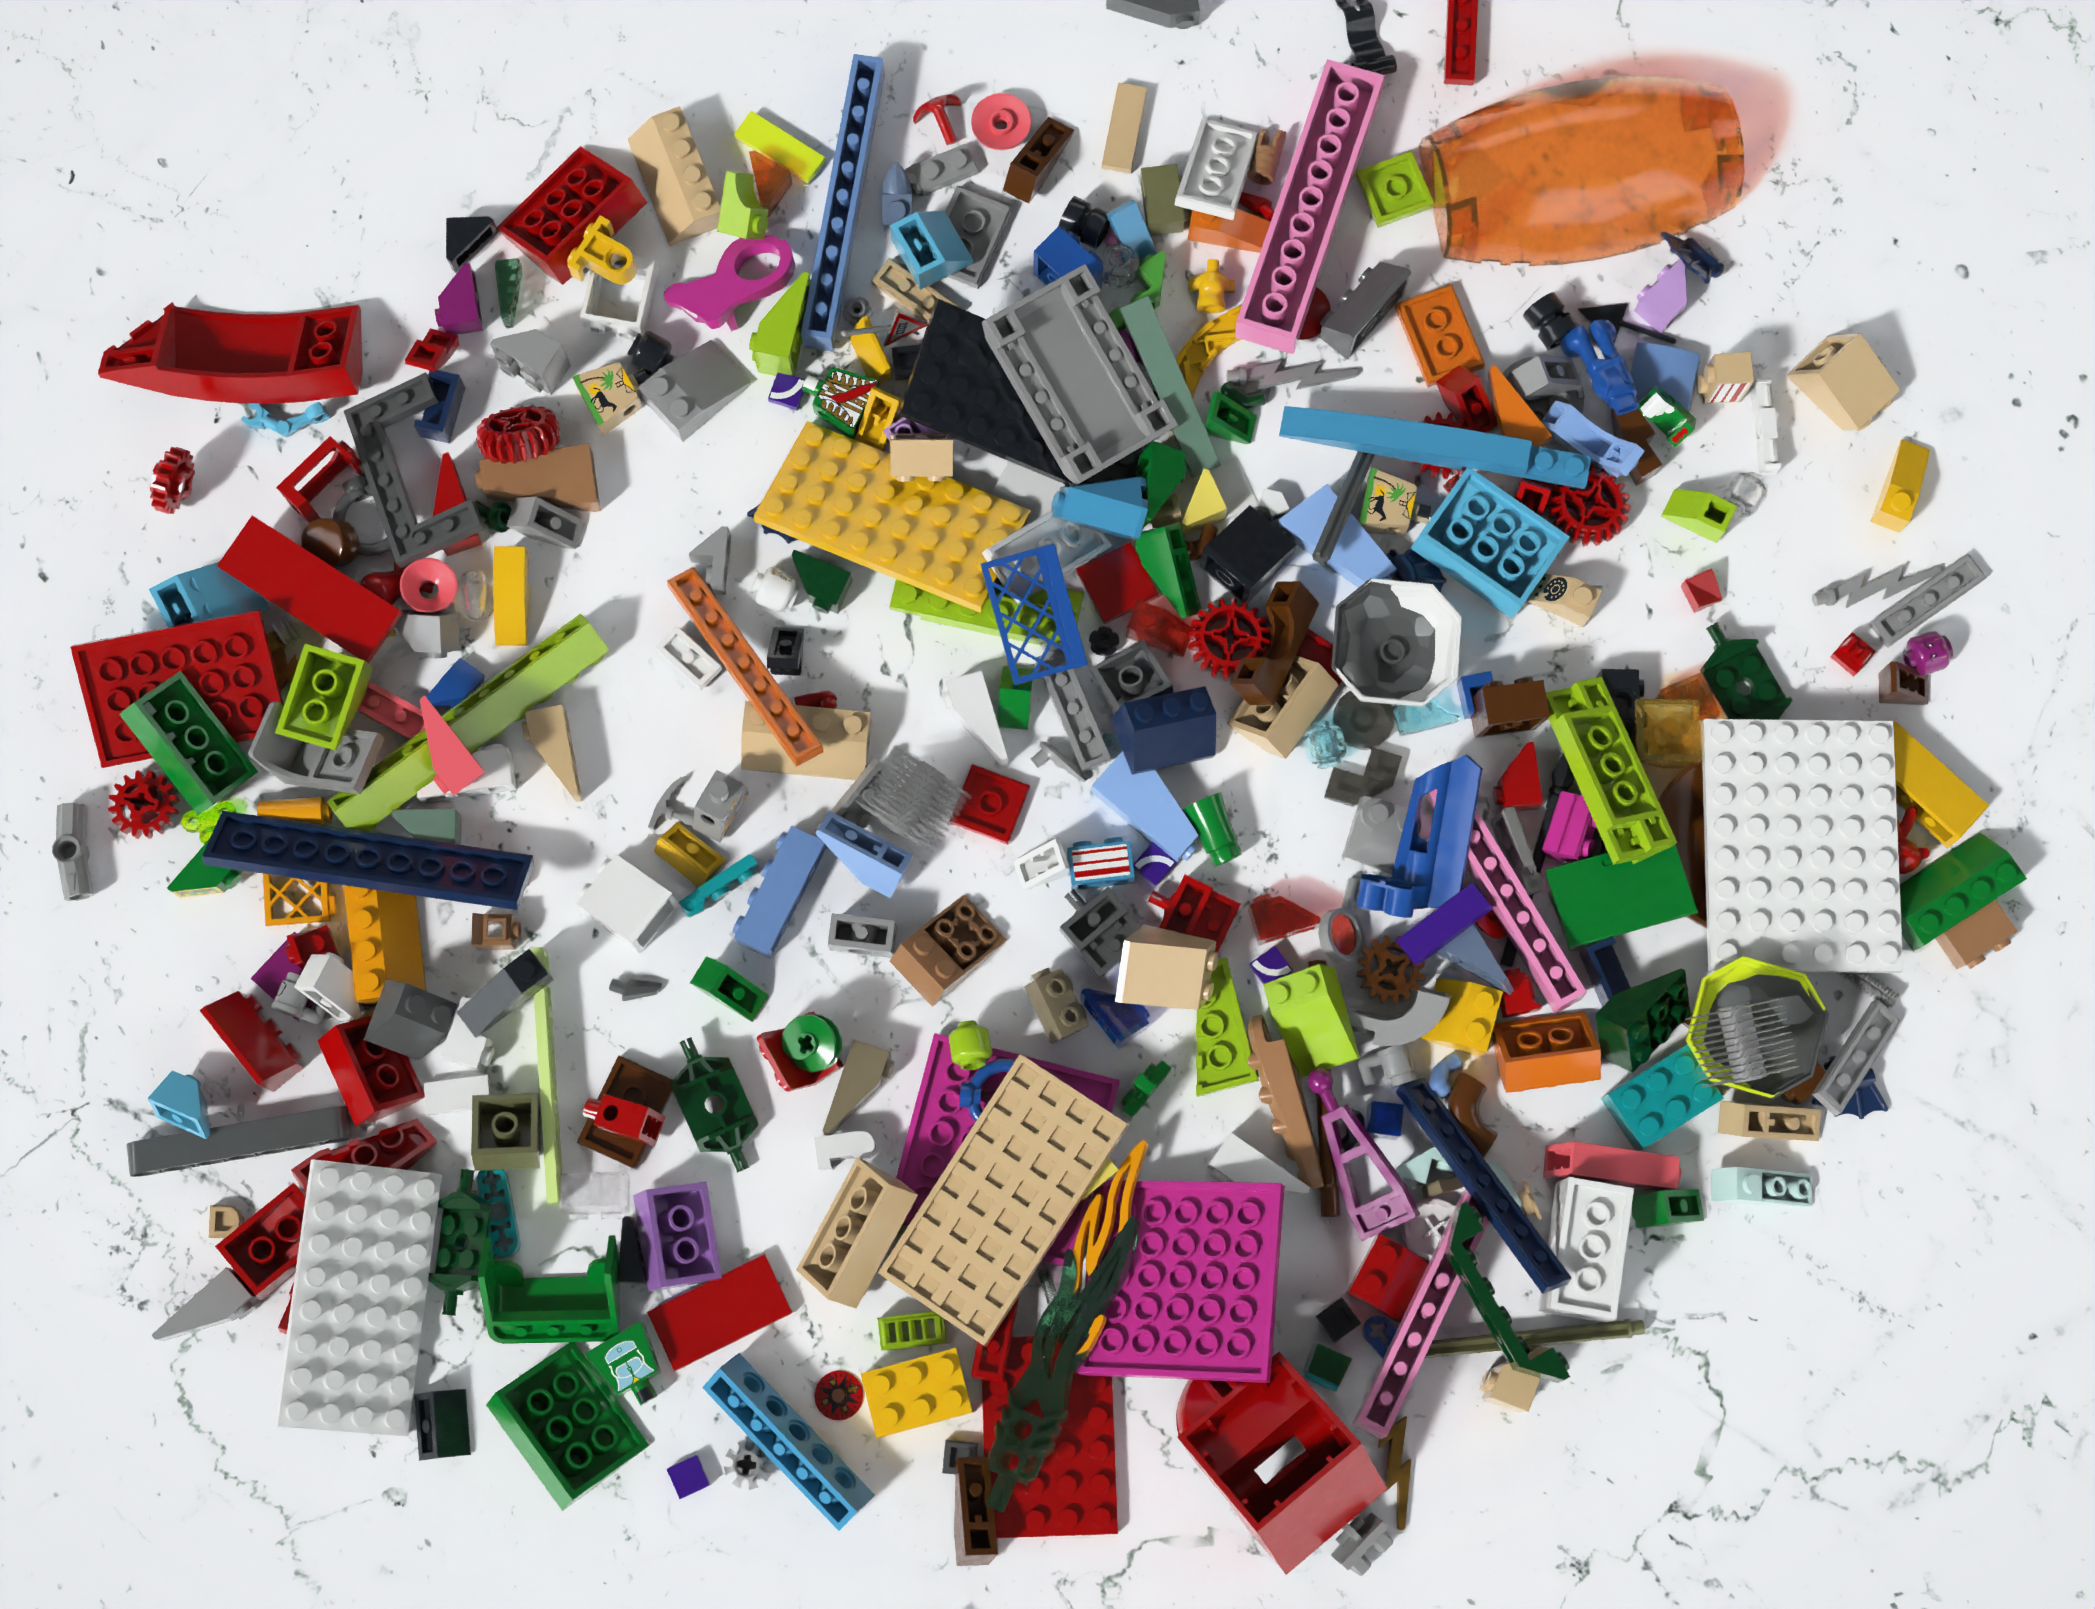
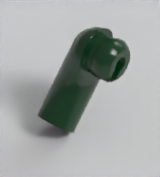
M1226 382L1220 388V392L1246 409L1265 405L1262 390L1246 394L1232 382Z

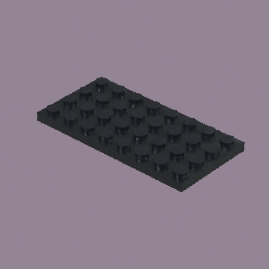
M938 299L934 304L897 415L1065 485H1075L1063 474L986 341L982 326L985 318ZM1143 446L1079 484L1134 477Z

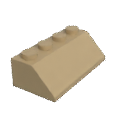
M679 106L652 116L627 140L669 246L717 229L721 207L681 107Z
M745 700L741 737V770L856 780L867 767L872 728L870 712L794 705L822 744L824 751L796 767L750 701Z
M857 1157L796 1271L828 1300L857 1309L918 1194L899 1179Z

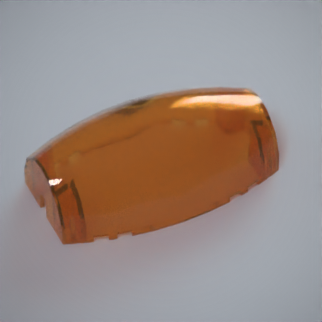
M1655 76L1606 77L1573 81L1528 91L1488 104L1450 121L1422 137L1418 147L1427 187L1430 193L1435 192L1436 200L1433 215L1443 258L1480 264L1482 261L1500 262V265L1510 266L1511 263H1529V266H1545L1594 261L1635 252L1660 244L1664 240L1661 237L1662 232H1667L1674 236L1677 235L1678 237L1686 234L1689 229L1700 224L1705 225L1735 208L1741 197L1745 175L1744 144L1740 120L1734 102L1728 92L1720 85L1679 78Z

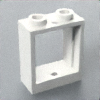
M633 256L637 270L634 279L645 280L636 322L595 315L604 277L590 271L580 314L584 328L595 334H604L605 332L616 333L617 336L628 340L634 339L638 333L643 335L659 273L655 260ZM618 261L613 265V268H622L626 265V262Z

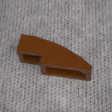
M1611 408L1614 436L1635 443L1644 450L1637 466L1629 472L1633 482L1638 486L1655 476L1663 465L1649 445L1656 433L1638 408L1623 415H1617L1615 410Z

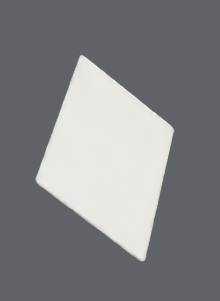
M1236 457L1221 462L1222 466L1210 471L1226 505L1227 519L1241 514L1249 505L1253 508L1259 506Z

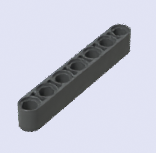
M336 1106L210 1128L211 1135L207 1139L191 1132L129 1142L126 1144L130 1177H140L338 1143L352 1138L347 1106Z

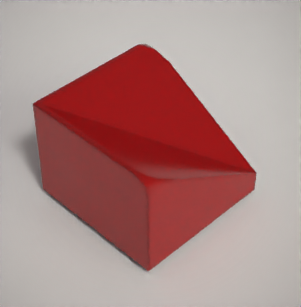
M1712 568L1686 579L1680 586L1694 613L1723 600Z

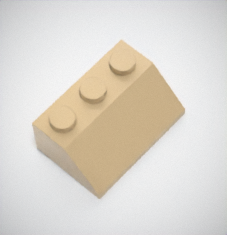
M1296 656L1274 705H1249L1243 700L1227 724L1264 751L1287 759L1326 702L1330 699L1338 687V683L1320 663Z

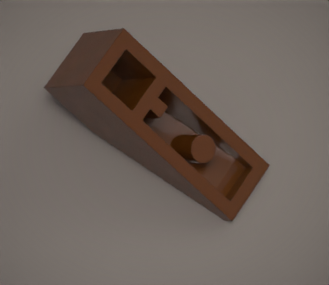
M1048 117L1010 163L1003 191L1029 204L1044 185L1070 141L1074 129Z
M989 1457L956 1458L954 1540L957 1566L989 1565L998 1555Z

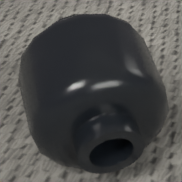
M646 331L643 335L638 333L627 355L631 356V365L639 370L644 369L650 376L672 362L675 357L670 354L672 344L652 331Z

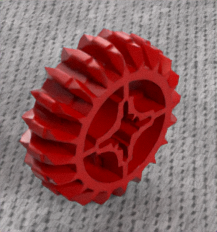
M521 405L517 408L510 407L507 410H500L499 413L490 414L489 418L481 420V423L477 426L476 440L478 448H480L481 454L484 455L485 459L495 463L500 461L501 464L508 462L516 464L520 461L526 462L529 459H537L538 456L547 455L548 451L554 450L556 445L560 443V426L552 410L545 409L542 406L536 408L535 405L529 407Z
M1594 464L1590 465L1587 485L1592 486L1590 490L1584 492L1576 490L1574 492L1570 490L1574 487L1556 484L1557 486H1552L1550 493L1552 497H1549L1547 505L1553 507L1549 509L1548 517L1556 518L1552 525L1557 528L1561 526L1563 528L1562 532L1571 534V544L1575 543L1578 538H1581L1583 547L1589 544L1590 539H1592L1595 546L1601 544L1602 538L1606 542L1611 541L1613 534L1618 535L1622 531L1621 525H1625L1628 521V517L1625 514L1631 510V506L1625 503L1630 499V494L1621 493L1625 488V483L1616 484L1615 480L1617 477L1611 475L1609 478L1605 475L1606 471L1604 469L1596 472ZM1601 491L1608 497L1611 507H1609V503L1602 499ZM1592 495L1593 499L1591 503L1593 505L1591 509H1589L1587 514L1584 515L1586 510L1585 504L1589 501ZM1566 503L1569 508L1575 511L1577 515L1576 520L1568 512ZM1590 519L1607 520V522L1596 526L1586 525V522Z
M1235 597L1231 599L1230 605H1226L1224 598H1220L1218 608L1212 602H1209L1207 604L1208 612L1200 609L1197 613L1200 620L1193 619L1191 621V627L1195 630L1188 632V638L1194 640L1189 643L1188 649L1190 651H1198L1193 655V661L1204 660L1200 669L1205 671L1211 667L1212 678L1217 676L1218 671L1223 672L1222 678L1224 681L1228 680L1229 673H1235L1241 660L1232 661L1235 651L1253 647V650L1244 658H1258L1261 654L1267 653V650L1264 648L1271 642L1270 639L1265 638L1270 635V628L1262 627L1266 624V617L1256 619L1259 613L1258 607L1253 608L1249 612L1247 610L1249 602L1244 601L1241 607L1236 606L1237 599ZM1227 618V623L1223 628L1206 631L1213 622ZM1237 620L1245 623L1252 631L1253 636H1249L1248 632L1241 631L1237 626ZM1231 627V635H1233L1234 642L1231 644L1230 651H1228L1226 635H1228L1229 628ZM1205 642H1209L1210 646L1218 647L1222 652V659L1212 654Z

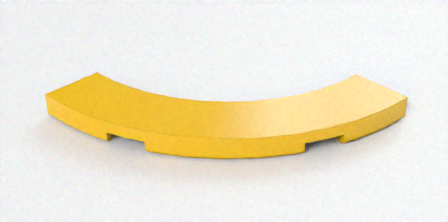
M1242 305L1228 310L1227 313L1206 323L1187 341L1177 355L1176 361L1192 398H1194L1197 385L1210 363L1226 348L1242 340L1235 338L1236 321Z

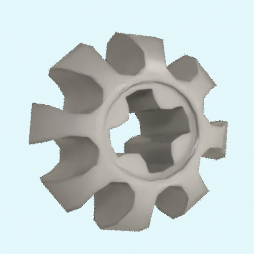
M747 1439L737 1442L740 1447L739 1454H736L729 1448L725 1457L733 1460L732 1466H723L725 1475L727 1476L735 1472L737 1477L732 1484L739 1489L744 1479L748 1480L749 1490L758 1488L759 1485L756 1477L760 1475L767 1481L772 1473L764 1470V1463L773 1462L767 1455L765 1457L760 1456L761 1449L756 1444L752 1450H749ZM748 1455H751V1461L756 1462V1468L750 1469L749 1474H746V1469L740 1467L741 1460H747Z

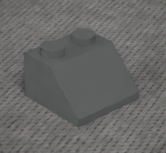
M386 979L364 1040L415 1060H420L447 1034L458 1004L407 983Z

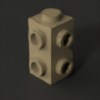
M1048 967L1031 975L1034 981L1024 986L1051 1044L1089 1026L1086 1011L1078 1003L1073 993L1072 981L1064 974L1062 968L1051 972Z

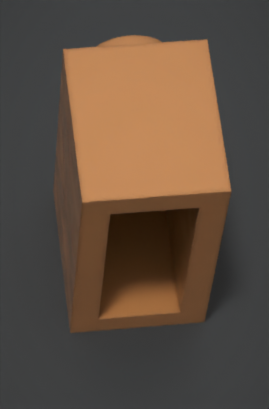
M1994 900L1935 939L1956 969L1965 965L1972 969L1986 960L1983 954L1991 948L1996 953L2011 944L2012 942L2009 937L2018 931L1998 902Z

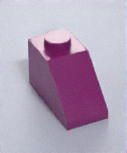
M466 263L463 264L438 296L439 308L435 309L438 327L443 326L446 333L454 335L484 331L476 275L471 264Z

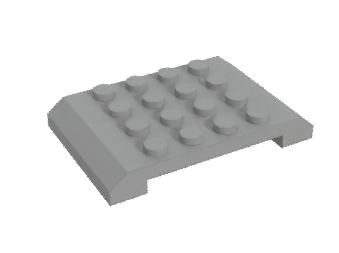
M1086 264L982 322L986 341L1063 474L1075 485L1178 426L1163 399L1157 400L1099 299L1097 293L1101 290Z

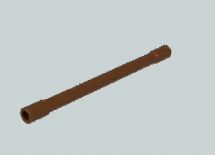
M1308 961V968L1317 964L1327 965V961ZM1316 1093L1319 1158L1324 1184L1320 1188L1321 1217L1340 1216V1202L1336 1168L1321 1117L1327 1114L1328 1111L1320 1094Z

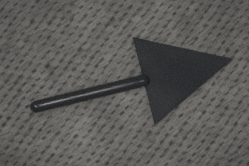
M1628 303L1578 309L1591 323L1600 319L1612 322L1617 335L1621 326L1671 344L1676 343V339L1623 321Z

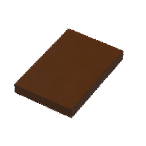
M618 1055L597 1100L601 1101L604 1094L649 1107L663 1114L673 1093L670 1086L673 1079ZM591 1118L587 1119L576 1142L635 1170L647 1147L646 1144L607 1132L595 1126L594 1119Z

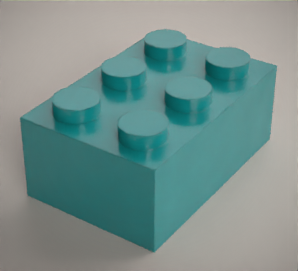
M1688 1044L1601 1098L1635 1151L1645 1149L1724 1099L1716 1085L1701 1087L1713 1082L1700 1080L1707 1076L1705 1073L1698 1074L1703 1069L1701 1066L1696 1067L1700 1064L1695 1060L1696 1057Z

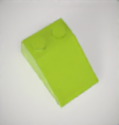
M803 272L759 322L757 332H752L749 350L753 351L752 361H755L759 373L776 376L777 373L795 375L802 346L801 330L811 282L810 273Z
M304 644L275 733L337 751L364 698L373 667L365 660Z
M1317 964L1263 984L1271 1015L1282 1038L1286 1042L1288 1051L1301 1078L1308 1077L1317 1068L1329 1070L1360 1059L1335 967Z

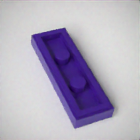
M1471 883L1396 941L1414 965L1418 967L1493 910V908L1476 886Z

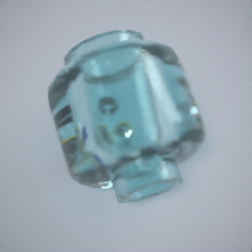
M1319 721L1311 724V730L1303 736V744L1308 762L1317 765L1318 769L1331 768L1341 764V759L1347 753L1342 729L1336 725H1329V721Z

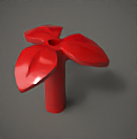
M952 94L932 98L919 106L913 116V122L916 124L927 112L933 113L947 146L958 141L944 109L945 105L961 106L960 98Z

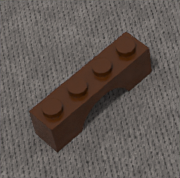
M1301 581L1276 582L1265 605L1270 622L1269 639L1271 640L1270 644L1265 648L1267 653L1261 654L1258 658H1241L1231 679L1230 685L1249 705H1274L1320 604Z

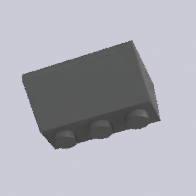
M1381 261L1373 269L1368 267L1358 279L1360 284L1353 291L1350 288L1339 301L1341 306L1335 312L1330 310L1321 320L1320 325L1322 328L1319 338L1344 358L1348 359L1404 296L1412 272L1407 268Z

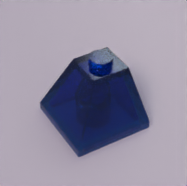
M1090 988L1083 989L1080 992V1002L1118 1050L1149 1027L1150 1023L1147 1019L1150 1017V1014L1143 1005L1116 1002L1115 994Z

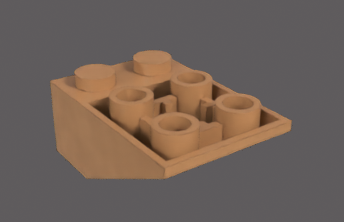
M962 895L902 942L889 962L933 1007L962 983L1007 939L965 895Z

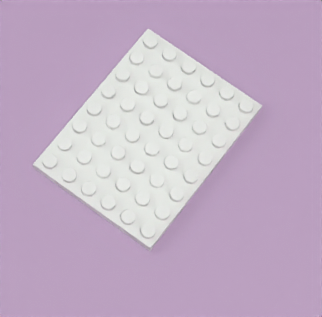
M1703 719L1701 721L1708 971H1716L1734 960L1745 956L1797 972H1903L1893 721Z

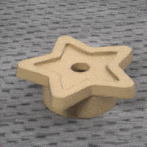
M1526 1180L1522 1181L1524 1190L1517 1192V1195L1522 1202L1523 1210L1526 1216L1535 1213L1538 1220H1540L1542 1216Z

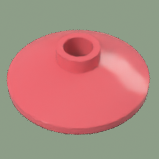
M998 93L985 97L976 105L972 113L971 126L975 137L984 146L993 150H1009L1020 145L1028 136L1031 128V116L1027 106L1019 98L1010 94ZM1003 123L1007 127L1005 129H997L996 125Z

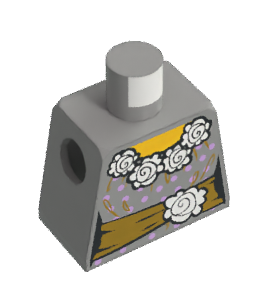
M716 770L694 807L693 829L721 843L750 794L745 784ZM707 816L710 817L714 821V823L706 820L705 818Z

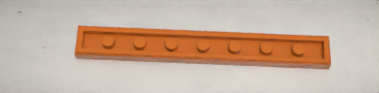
M692 567L667 580L668 588L797 767L823 753V746L696 569Z

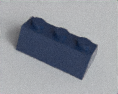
M1206 686L1124 702L1111 717L1112 725L1132 775L1209 759L1216 755V711Z

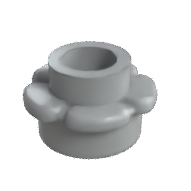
M850 298L844 303L845 309L842 311V315L845 321L855 326L864 316L869 317V319L871 318L872 308L869 307V302L865 298ZM859 309L860 312L855 313L854 310Z

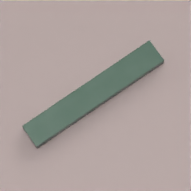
M1149 296L1121 307L1119 310L1159 401L1161 399L1165 401L1178 426L1171 430L1180 450L1186 452L1185 462L1192 478L1200 476L1203 469L1211 471L1222 466Z

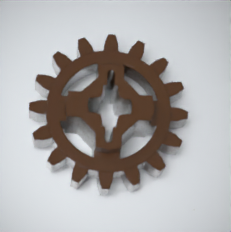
M1384 935L1381 944L1376 939H1373L1371 941L1372 950L1364 947L1361 951L1366 959L1358 958L1356 962L1357 965L1363 967L1362 970L1357 971L1356 977L1365 979L1360 988L1366 989L1369 987L1371 989L1369 998L1371 999L1376 994L1380 995L1381 1004H1384L1388 997L1391 998L1394 1005L1398 1004L1399 996H1402L1406 1001L1411 998L1409 990L1417 993L1420 987L1416 981H1423L1425 979V975L1419 973V970L1426 966L1425 962L1421 963L1418 967L1414 965L1396 940L1401 937L1399 935L1394 942H1390L1388 935ZM1389 950H1396L1402 953L1403 955H1393L1389 952ZM1375 956V961L1378 965L1376 971L1371 974L1370 963ZM1387 964L1390 967L1401 964L1394 973L1395 976L1392 973L1380 975L1387 967ZM1411 965V977L1407 983L1404 972ZM1379 984L1391 985L1393 990L1384 989Z

